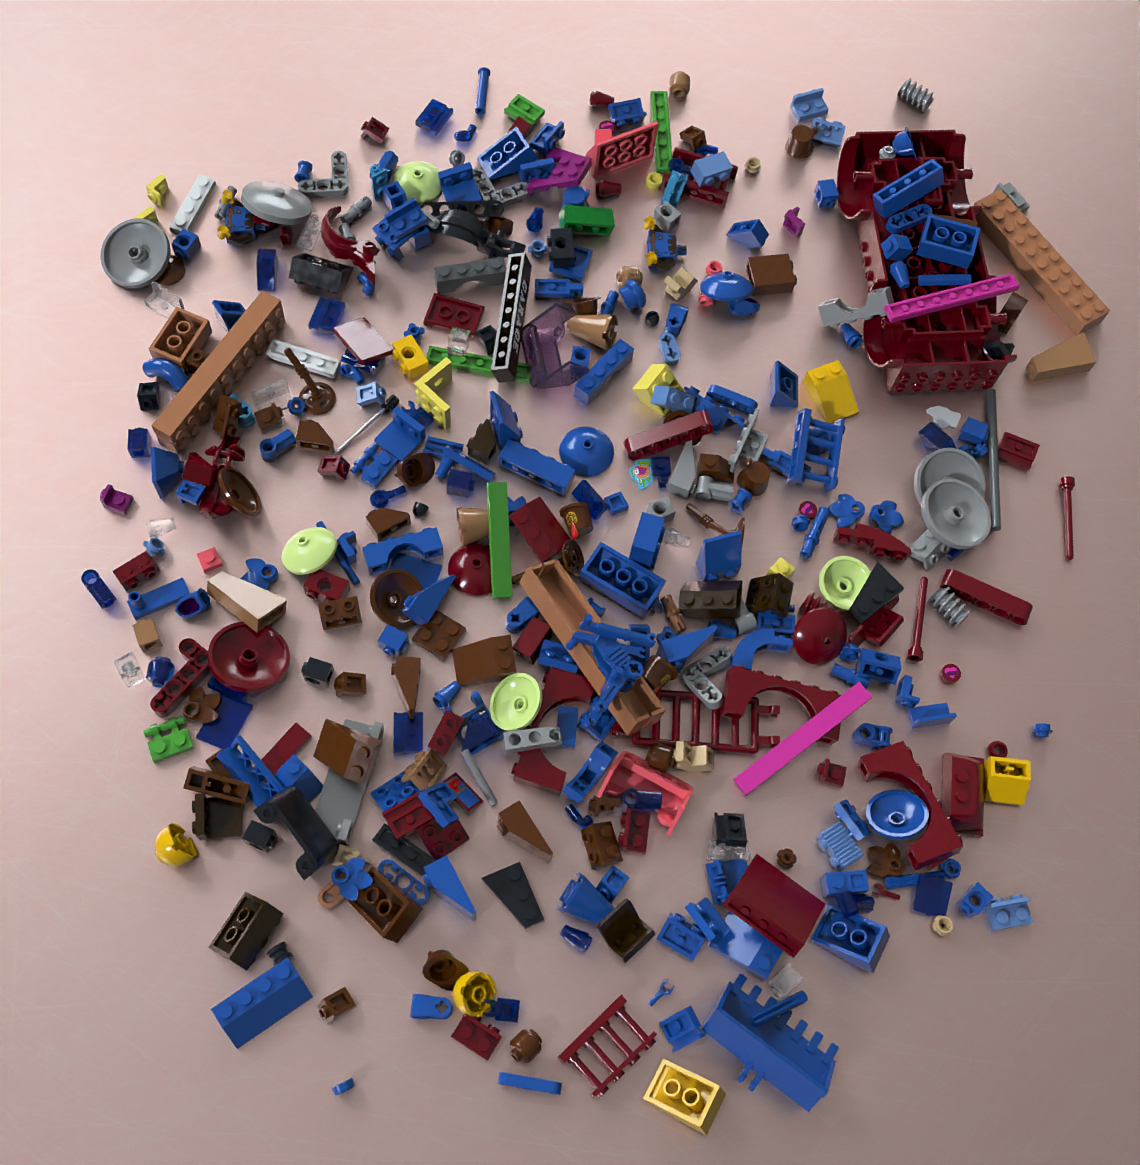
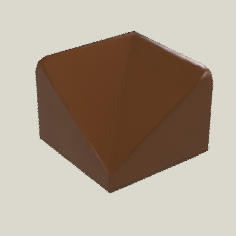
M491 217L488 230L495 234L500 230L505 235H510L513 231V221L504 217Z

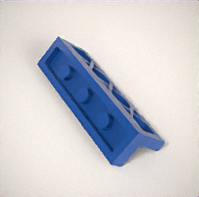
M241 735L234 739L230 747L219 751L216 757L233 778L251 783L248 797L257 807L273 797L276 791L280 792L284 789ZM238 745L242 748L243 754L238 750ZM251 761L255 764V769L251 766ZM263 776L267 779L268 785L265 783Z

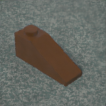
M397 656L396 664L392 663L391 675L395 676V685L409 718L414 719L421 658Z
M193 766L188 769L183 789L245 804L251 783Z

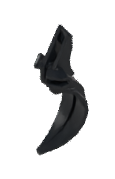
M454 209L436 214L434 217L440 221L437 229L431 228L426 224L430 232L455 237L476 246L478 252L489 255L488 259L524 253L526 245L505 239L506 235L503 231L498 230L496 234H489L488 231L483 229V225L477 217L467 211Z

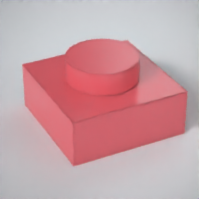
M215 547L197 553L204 573L223 566Z

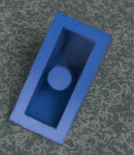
M760 219L734 223L726 235L747 248H759L765 244L769 233Z

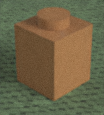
M152 618L142 619L133 624L139 647L143 653L163 646L157 626Z

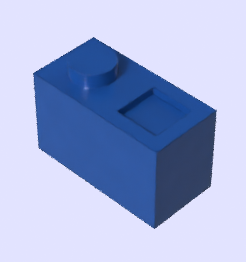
M866 870L825 873L820 877L823 898L864 895L869 891Z

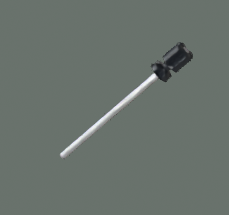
M392 394L386 400L387 404L383 403L380 405L382 409L332 455H338L383 412L389 413V408L393 409L399 404V398Z

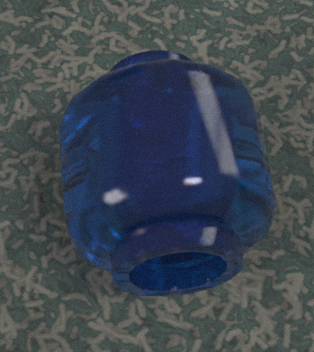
M155 657L154 660L148 663L146 679L152 683V686L163 688L174 676L175 666L169 658Z

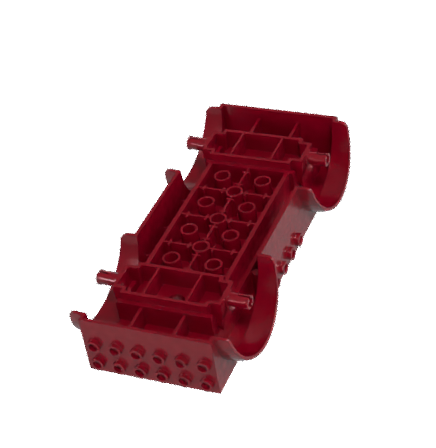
M955 130L909 131L917 161L914 155L900 156L898 153H896L895 158L880 159V149L886 146L893 148L895 136L902 131L856 132L855 136L846 139L841 151L837 171L838 204L843 216L847 219L855 220L860 240L859 251L860 253L862 252L863 256L862 266L865 267L868 295L873 290L890 286L894 303L963 286H919V275L970 274L972 278L971 283L998 277L988 274L980 235L972 261L968 269L916 255L925 222L896 233L907 236L913 248V251L902 260L904 264H907L910 286L905 289L899 288V285L890 273V266L898 261L887 259L881 247V244L893 233L886 229L889 217L884 219L875 210L873 194L918 168L919 157H936L937 163L943 167L944 184L941 185L943 204L942 206H930L932 214L976 221L975 216L979 215L983 208L982 206H970L967 197L965 179L973 178V169H964L966 142L964 134H956ZM923 196L892 215L924 204ZM905 216L907 221H913L910 216ZM997 296L890 323L887 316H880V314L874 315L871 319L863 320V337L866 353L872 364L884 368L888 392L918 393L921 391L936 392L939 390L954 391L962 389L966 391L972 389L988 390L993 387L1007 364L1017 359L1015 354L1004 355L1001 360H993L984 349L986 341H1001L998 324L1007 323L1006 313H997Z

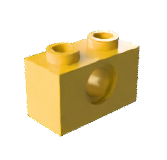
M412 334L392 343V356L395 361H399L402 373L404 375L407 374L410 380L429 371V361Z

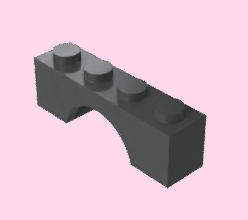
M503 257L434 267V281L437 294L455 292L461 284L469 281H483L488 286L504 284L506 275Z

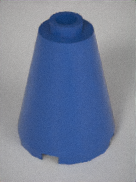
M579 872L576 874L579 878L576 881L571 880L559 899L562 901V905L557 904V909L598 925L615 908Z

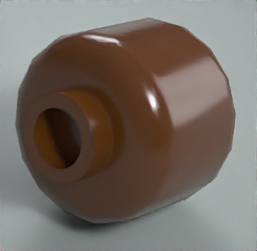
M655 743L654 746L650 745L646 756L649 767L666 772L669 767L673 768L676 761L673 755L674 749L660 743Z
M532 1029L521 1030L510 1041L511 1057L516 1062H531L541 1052L542 1040L540 1036Z

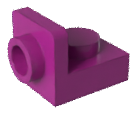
M798 206L786 212L783 226L796 238L802 235L805 223L797 217L800 210Z
M107 484L106 488L100 493V501L104 508L124 515L134 499L132 495L115 490L110 484Z

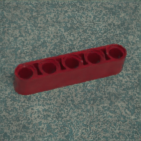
M701 410L630 436L624 440L623 444L629 460L635 461L712 432L713 424L708 412Z
M954 569L946 570L940 584V588H950L948 594L955 593V597L1018 625L1027 624L1033 608L1032 604Z

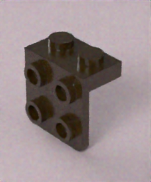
M780 573L752 578L749 583L745 603L748 611L757 613L769 610L780 618L788 617L794 583Z
M204 793L195 794V800L192 801V812L195 813V821H192V832L200 841L234 838L242 835L241 803L218 797L207 798Z
M627 898L619 903L597 925V929L609 949L624 963L632 958L656 935L654 930L640 919L632 902Z

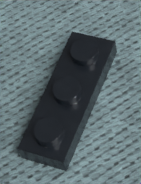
M385 823L372 839L376 845L421 877L425 874L424 867L435 861L432 856L405 837L397 841L390 827Z

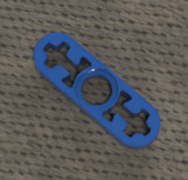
M920 204L892 215L886 223V229L890 233L896 234L924 223L927 220L928 214H932V208L927 204ZM905 216H910L913 221H907Z
M710 385L706 393L715 402L748 415L754 414L758 406L755 400L718 385Z
M386 859L379 864L378 870L384 873L383 867H389L390 865H392L391 869L395 874H397L398 870L401 872L395 877L394 883L398 885L401 877H408L410 879V885L406 888H401L406 893L413 888L414 883L417 884L415 889L418 892L425 891V899L420 898L417 900V895L413 891L409 894L420 906L425 905L429 901L430 892L428 888L394 861ZM390 873L384 874L390 880L394 878Z
M499 1072L498 1084L561 1095L562 1083Z

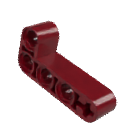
M191 638L183 639L179 644V651L187 663L150 702L152 710L160 718L171 715L211 673L208 662L204 665L200 664L203 659L208 658V651ZM189 647H194L193 651L185 652ZM195 674L192 679H186L187 675ZM180 688L179 693L172 694L174 689Z

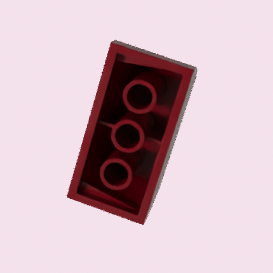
M944 753L942 755L941 804L945 815L950 817L956 834L978 838L983 837L984 758Z

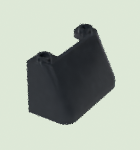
M288 786L253 810L259 820L266 824L281 818L303 848L305 853L296 862L297 872L303 880L310 877L338 852V841L298 787Z

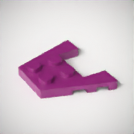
M556 147L551 149L546 157L547 159L553 158L554 162H558L548 179L532 178L526 187L527 193H534L536 189L548 191L550 187L555 186L558 189L579 186L592 166L591 159Z

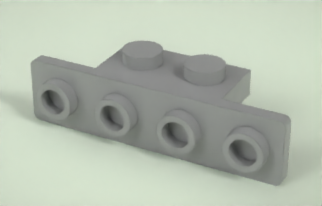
M755 409L754 414L749 415L746 423L748 427L743 428L740 436L742 440H738L735 446V451L737 452L732 454L728 464L731 465L730 472L732 473L739 460L746 462L748 458H751L753 460L752 463L758 462L769 435L753 429L759 409Z

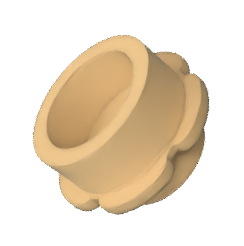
M756 157L749 158L744 165L745 169L750 173H756V171L761 169L760 160Z
M939 915L934 919L933 929L940 936H947L948 933L950 934L953 931V922L949 917Z

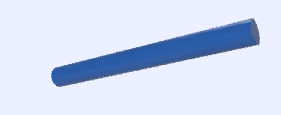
M323 521L316 523L317 527L326 528ZM337 545L334 555L353 585L359 584V578Z

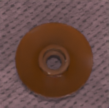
M170 255L168 267L154 282L160 285H173L179 282L185 274L183 261L174 255Z

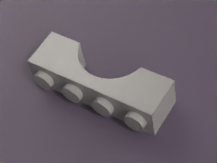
M889 286L873 290L868 295L865 306L860 308L849 307L840 298L824 301L818 308L823 327L828 325L836 327L842 322L850 324L856 322L857 319L863 318V320H868L878 314L886 316L883 308L885 305L894 303Z

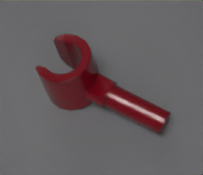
M282 226V235L279 237L283 248L285 244L291 246L292 243L290 236L286 234V228Z
M876 883L873 885V887L881 890V893L872 892L875 898L887 896L897 900L900 899V895L884 890L882 884Z

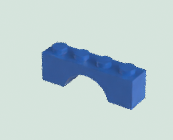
M398 181L382 187L383 200L389 210L395 209L407 201L406 193ZM426 224L421 226L419 231L409 239L415 250L431 244L430 231Z
M619 339L575 384L573 396L588 406L599 395L609 377L618 370L622 371L632 361L634 348L622 339Z
M437 527L425 528L417 533H406L402 537H391L383 542H373L362 547L369 575L388 570L392 558L403 551L416 552L425 560L444 555Z

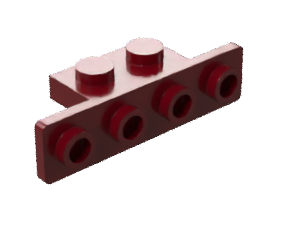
M899 595L863 624H860L856 631L850 634L849 643H854L859 647L866 639L882 647L904 622L903 616L891 611L899 602Z

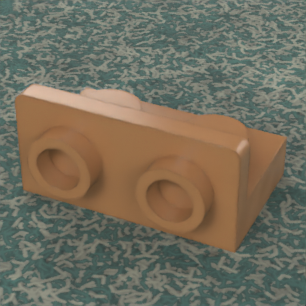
M432 748L425 752L422 750L414 757V763L404 770L405 774L401 781L404 783L411 780L422 792L435 784L448 765Z

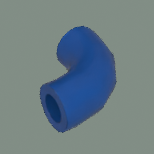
M163 358L149 359L142 366L146 376L149 378L163 377L169 381L175 390L183 388L190 379L181 367Z

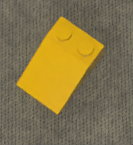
M839 360L807 371L803 384L825 422L833 424V422L840 418L846 419L859 413L848 376Z
M663 1059L643 1099L687 1126L707 1135L726 1093L720 1085Z

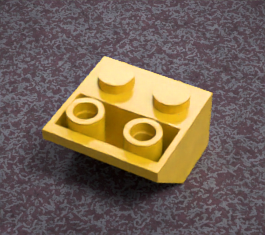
M990 756L984 761V801L1023 806L1031 781L1030 761Z

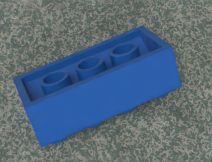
M602 542L599 543L580 571L579 580L643 619H645L666 583L665 579Z
M287 957L211 1008L234 1046L239 1049L313 998V995L292 961Z

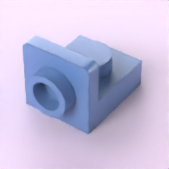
M377 382L356 387L358 405L364 406L374 402H378L380 405L385 404L386 391Z

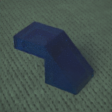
M930 422L918 432L925 447L935 448L936 450L956 448L953 439L933 422Z

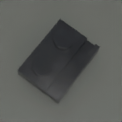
M714 812L716 845L719 846L720 843H725V846L746 847L747 836L744 814L723 813V815H718L717 812Z

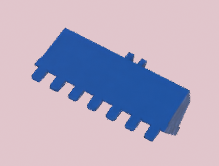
M739 974L734 983L729 981L722 995L704 1020L701 1030L745 1064L736 1079L739 1083L745 1080L750 1069L757 1073L749 1083L748 1090L752 1092L763 1078L809 1112L829 1091L836 1063L833 1058L839 1047L831 1043L825 1053L817 1048L823 1038V1035L818 1031L814 1033L810 1041L805 1039L802 1034L808 1024L804 1020H800L795 1029L788 1026L786 1023L792 1015L791 1010L780 1015L779 1018L776 1017L759 1027H755L751 1022V1016L776 1004L777 1000L769 997L764 1006L759 1004L756 999L762 989L755 985L749 995L741 990L747 977Z

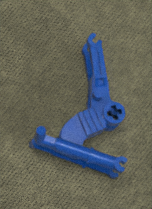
M591 614L585 615L579 628L595 634L576 631L566 644V648L572 650L577 643L592 646V654L599 665L597 669H600V672L604 673L606 677L604 685L600 689L601 694L598 701L593 706L589 715L583 720L585 728H588L590 724L595 726L602 713L608 709L609 704L619 692H629L634 686L635 681L643 674L644 669L639 662H642L645 658L643 655L645 649L619 643L617 638L623 639L625 642L630 641L652 648L656 644L654 640L656 635L654 633L645 635L630 631L627 628L623 629L600 622L594 623L591 622L593 619Z

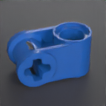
M672 303L666 319L664 332L671 333L675 338L678 337L683 323H685L689 308Z
M529 597L523 599L517 607L508 613L506 621L508 632L513 634L519 633L528 625L533 617L538 618L541 614Z
M863 723L853 732L852 738L858 745L873 747L879 750L891 745L890 734L893 733V729L888 726ZM860 731H864L867 734V738L863 737Z
M424 994L412 995L411 1018L444 1020L452 1015L453 1006L447 998ZM442 1003H445L448 1010H444L443 1014H441L437 1007H441Z

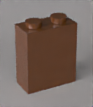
M789 254L748 257L745 268L748 281L753 286L752 296L789 293L793 291L794 286L797 284V277L793 273V261L790 260Z

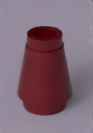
M597 90L591 92L589 104L593 105V107H608L609 104L614 103V97Z
M603 180L596 183V195L601 198L621 194L622 186L620 183Z

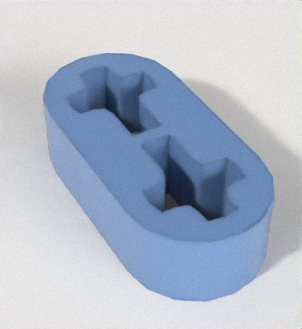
M663 333L660 335L658 342L663 360L667 365H676L680 358V351L675 337L671 333ZM670 352H671V354H672L673 357L675 356L674 359H672V357L669 356V353H670Z

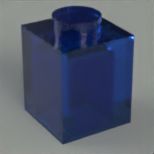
M141 427L128 429L127 450L131 458L151 457V435L148 429Z
M450 469L446 485L447 494L469 498L470 491L473 492L475 487L472 473Z

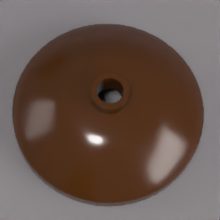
M225 466L220 469L218 483L224 501L243 515L257 516L262 510V504L252 483L234 467Z
M391 569L383 572L375 579L371 586L370 604L373 612L386 625L389 624L392 627L411 625L414 621L401 611L405 607L403 604L409 596L423 590L422 585L414 575L405 570ZM390 597L394 599V603H391Z

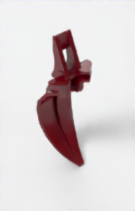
M341 206L329 209L321 223V237L330 254L338 259L354 260L353 265L362 269L371 284L375 285L376 261H374V256L380 250L369 240L353 241L338 234L331 227V223L341 212Z
M241 437L222 440L219 447L214 445L205 450L206 455L214 456L212 465L216 469L213 485L205 487L207 491L201 499L198 512L203 514L205 518L216 519L218 516L228 515L233 510L224 501L221 494L218 474L220 469L225 466L234 467L235 461H245V450L239 447ZM223 458H227L226 463H222Z

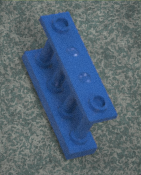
M804 408L797 413L787 482L794 484L802 480V478L825 483L824 492H829L835 489L838 484L837 473L842 436L845 432V419L840 418L833 422V424L812 419V410ZM813 426L832 431L831 441L810 436L808 434L809 427ZM807 443L829 448V457L824 458L807 453ZM804 461L827 466L826 476L805 471Z

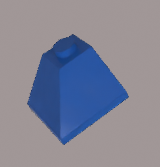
M151 447L152 483L160 499L165 498L182 480L185 464L184 461L180 460L178 454Z
M293 755L283 764L275 774V778L284 788L288 786L298 787L309 803L321 793L323 784L296 755Z

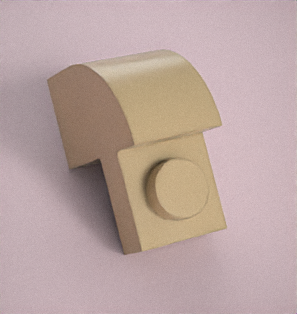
M681 267L673 278L670 276L666 277L664 282L668 285L664 290L676 300H681L691 291L698 280Z
M684 741L676 742V749L674 750V758L677 762L676 768L696 772L714 770V750L707 745L691 747Z

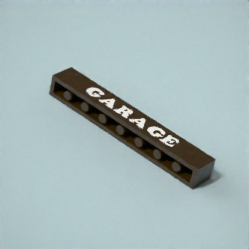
M525 252L508 255L491 371L498 383L516 380L532 265Z

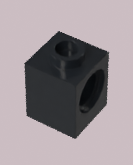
M309 657L308 662L303 664L301 670L304 681L325 688L328 687L334 672L333 664Z
M251 820L242 840L246 844L267 853L269 849L274 848L278 838L276 837L277 833L275 830Z

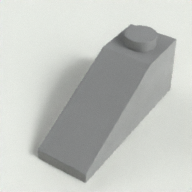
M692 440L686 442L666 490L687 499L689 493L693 494L697 485L694 483L696 473Z

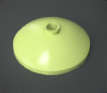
M423 161L406 163L393 176V182H399L406 193L407 200L415 198L418 205L432 202L442 193L438 178V172L440 171L430 163Z
M312 527L296 533L286 543L282 551V563L293 574L304 575L313 573L323 568L333 558L337 549V540L333 533L326 528Z
M850 556L835 557L828 561L820 572L819 587L821 593L835 608L849 611L871 571L863 562Z
M515 673L504 678L497 685L490 699L489 711L493 722L499 728L506 731L521 730L528 726L537 716L541 707L542 690L539 683L532 676L525 673Z

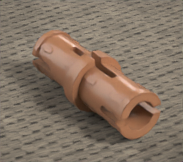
M669 594L667 598L665 596L662 597L660 601L667 613V619H670L675 633L679 634L680 630L684 632L687 627L680 616L681 613L677 609L672 596Z

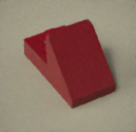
M189 452L183 479L212 486L216 469L196 452Z

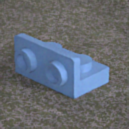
M823 88L793 96L790 107L798 121L828 113L829 109L822 98Z
M822 117L814 118L811 130L813 126H817L818 131L812 140L840 147L846 126L838 121H833L832 123Z
M1022 894L1010 896V900L1003 901V898L992 899L990 901L991 904L985 907L991 931L1032 924L1033 920L1027 902L1031 901L1030 896L1023 897Z

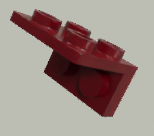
M434 817V820L415 830L435 861L446 856L469 840V836L459 819L454 824L443 829Z

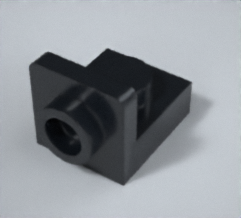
M491 325L475 332L476 338L484 345L487 355L494 353L497 333Z
M986 341L984 349L993 360H1001L1004 355H1011L1015 347L1013 343H1003L1002 341Z
M158 382L139 383L137 398L141 411L159 410L158 394L160 388Z

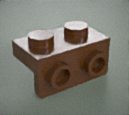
M611 821L591 824L581 830L582 840L585 844L592 869L623 861Z

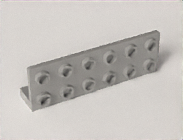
M346 719L343 724L376 739H382L384 727L381 722L375 721L374 725L371 726ZM329 768L315 811L338 843L348 846L368 780L362 785L344 778Z

